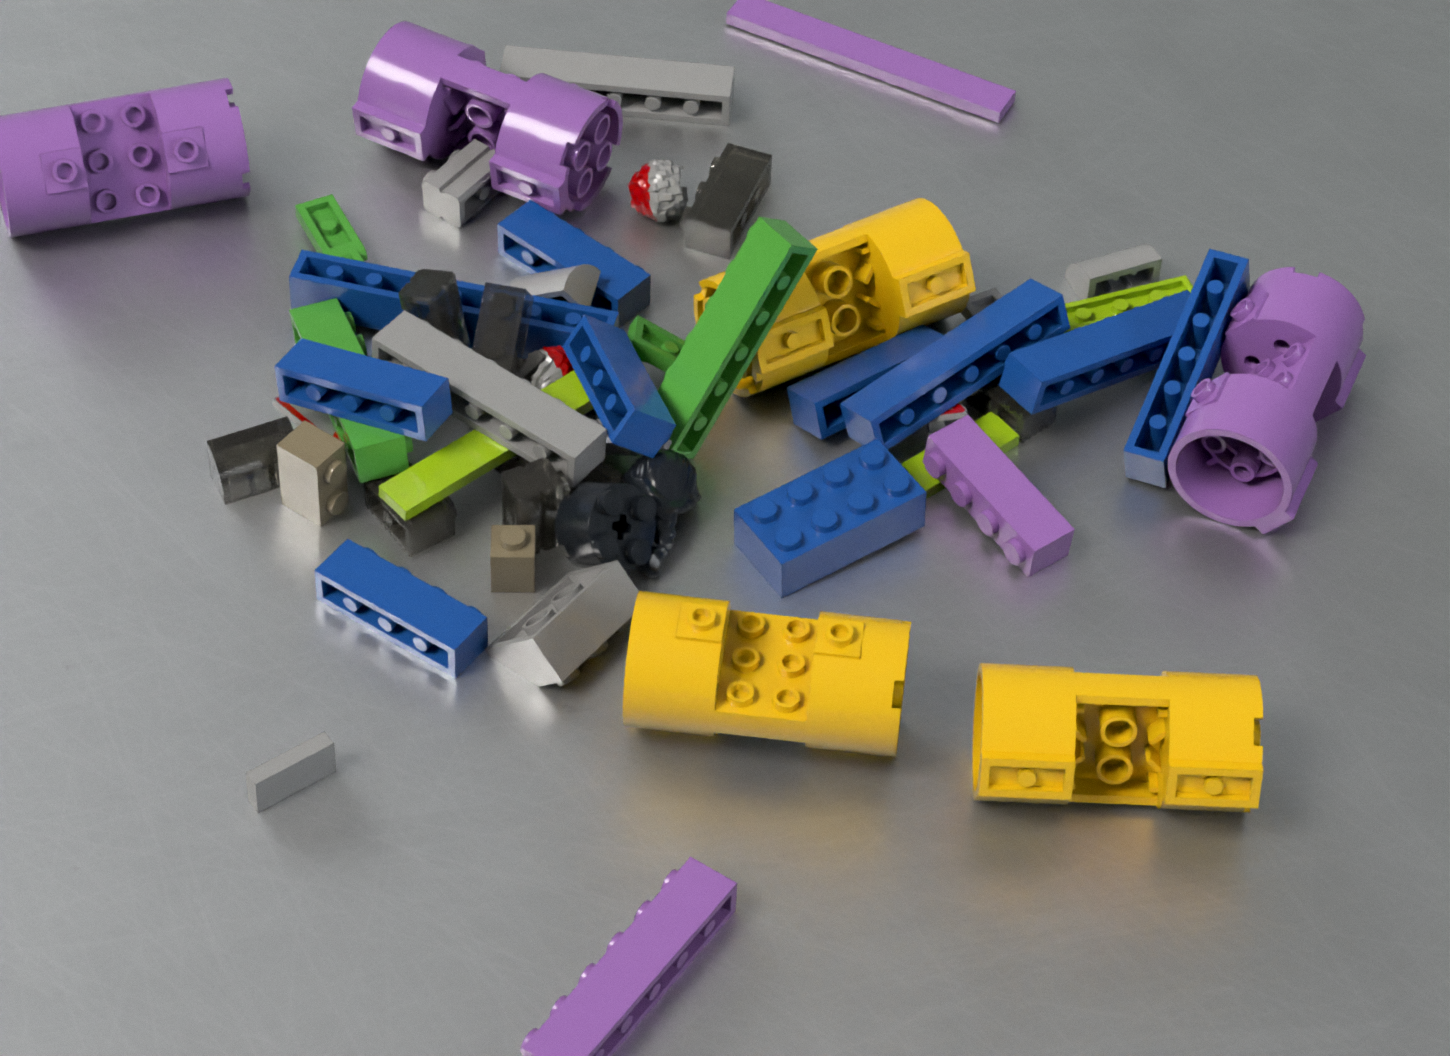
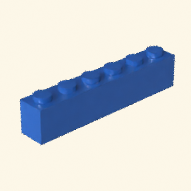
M1213 249L1208 250L1124 447L1126 477L1166 488L1170 479L1168 457L1187 418L1185 414L1193 400L1191 393L1201 381L1207 378L1212 379L1221 357L1222 344L1226 338L1225 332L1232 319L1230 313L1241 300L1245 299L1250 288L1249 259Z
M1030 278L840 403L848 436L862 445L878 439L887 450L1001 375L1004 370V362L1010 352L1041 342L1047 338L1061 335L1069 330L1070 324L1063 295Z
M1185 290L1171 296H1166L1160 300L1135 307L1112 317H1106L1095 323L1078 327L1064 334L1016 349L1008 354L1004 362V370L999 386L1033 415L1158 369L1190 292Z

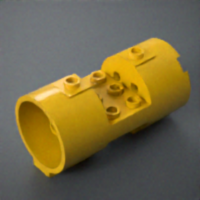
M916 198L808 240L818 250L733 393L739 397H749L872 348L922 324L928 326L962 312L967 306L970 293L976 291L970 254L962 249L956 232L942 211L927 199ZM726 271L698 282L702 289L693 298L696 324L705 310L706 302L715 293Z
M639 591L632 615L626 657L622 709L623 726L713 737L718 733L801 742L805 743V747L896 757L911 622L820 611L818 620L731 610V602L727 600Z
M980 663L976 679L973 715V798L975 801L1067 805L1068 802L1150 805L1157 806L1158 809L1250 813V808L1258 809L1263 778V746H1260L1261 727L1259 721L1263 719V700L1259 678L1257 675L1163 671L1161 676L1074 672L1073 667Z

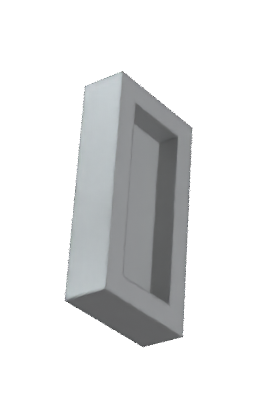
M322 732L246 772L248 801L257 813L335 773L334 742L325 732Z

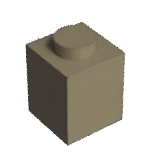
M491 525V592L535 593V525Z

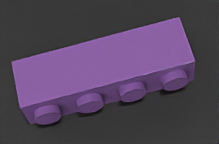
M969 415L928 436L923 458L927 472L933 478H937L947 488L958 506L964 507L977 521L980 530L985 535L991 536L1004 551L1006 558L1011 564L1017 565L1027 577H1030L1068 556L1075 529Z

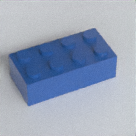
M875 439L735 508L734 544L781 598H784L924 527L926 491L878 439Z

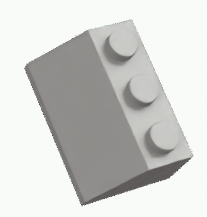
M618 560L569 572L485 650L491 658L538 687L555 683L558 686H563L580 674L581 671L578 667L586 659L589 660L598 656L608 647L609 644L606 640L614 633H620L631 626L634 605L639 591Z

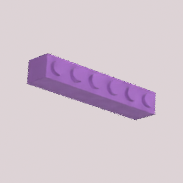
M692 857L679 870H672L665 878L661 891L652 901L646 900L642 903L635 914L633 923L625 932L619 931L613 936L604 956L596 964L591 963L584 969L575 989L568 996L563 995L555 1002L545 1023L539 1029L533 1028L526 1035L520 1048L522 1056H612L736 912L737 883Z

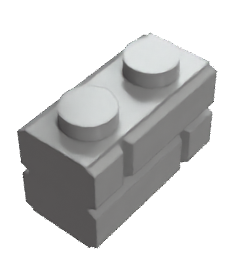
M474 139L462 150H454L447 163L437 171H429L422 182L423 206L425 210L439 218L442 216L444 221L459 228L497 196L500 191L492 188L489 161L495 154V149L490 150L489 146Z

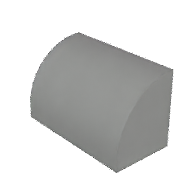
M1142 244L1071 264L1067 267L1064 277L1078 298L1082 300L1158 282L1162 258L1152 246Z
M583 264L519 276L509 283L506 290L590 306L601 270L595 266Z

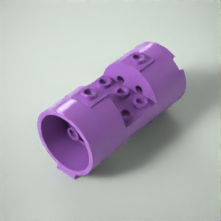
M402 21L392 26L376 45L362 76L358 101L352 107L356 135L422 161L427 156L435 159L446 158L454 150H462L474 139L489 146L490 150L495 149V154L489 161L493 189L526 202L532 200L546 210L562 215L565 210L570 212L572 209L580 212L583 211L600 193L612 170L611 167L607 166L612 153V144L620 146L623 129L622 109L617 101L545 73L536 74L526 82L514 74H505L486 66L485 51L474 45L466 44L408 21Z
M221 78L1 115L0 206L9 238L249 196L251 191L249 182L243 183L242 174L250 172L246 140L239 107L234 102L230 103L227 95L233 94V87L229 79Z
M1283 267L1264 273L1253 282L1245 299L1241 300L1230 313L1232 319L1225 332L1226 338L1222 344L1220 355L1224 374L1213 380L1210 378L1204 379L1194 388L1191 393L1193 400L1185 414L1187 418L1168 457V472L1171 482L1179 495L1191 507L1201 514L1224 524L1241 527L1255 526L1262 534L1294 519L1318 465L1317 461L1311 456L1317 443L1316 422L1343 409L1366 357V354L1360 349L1364 339L1363 322L1365 317L1356 298L1335 279L1323 273H1319L1318 277L1295 272V267Z

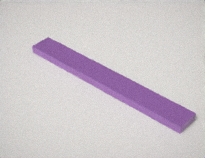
M737 0L726 13V24L997 123L1001 121L1015 101V90L766 0Z

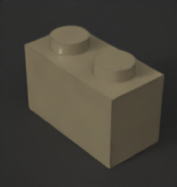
M304 420L276 445L281 503L322 527L334 515H339L349 502L345 443Z

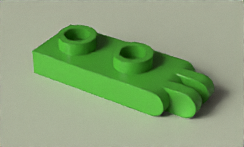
M333 194L295 205L296 218L317 253L363 262L367 261L368 257L365 247Z

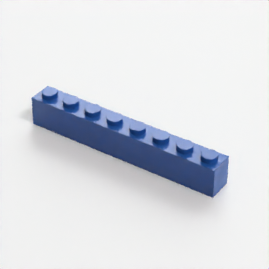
M301 250L289 275L291 309L337 298L344 313L351 312L355 325L382 330L405 310L417 318L427 321L434 328L451 338L461 341L468 348L527 359L528 354L540 350L544 346H563L584 314L619 328V312L307 250Z

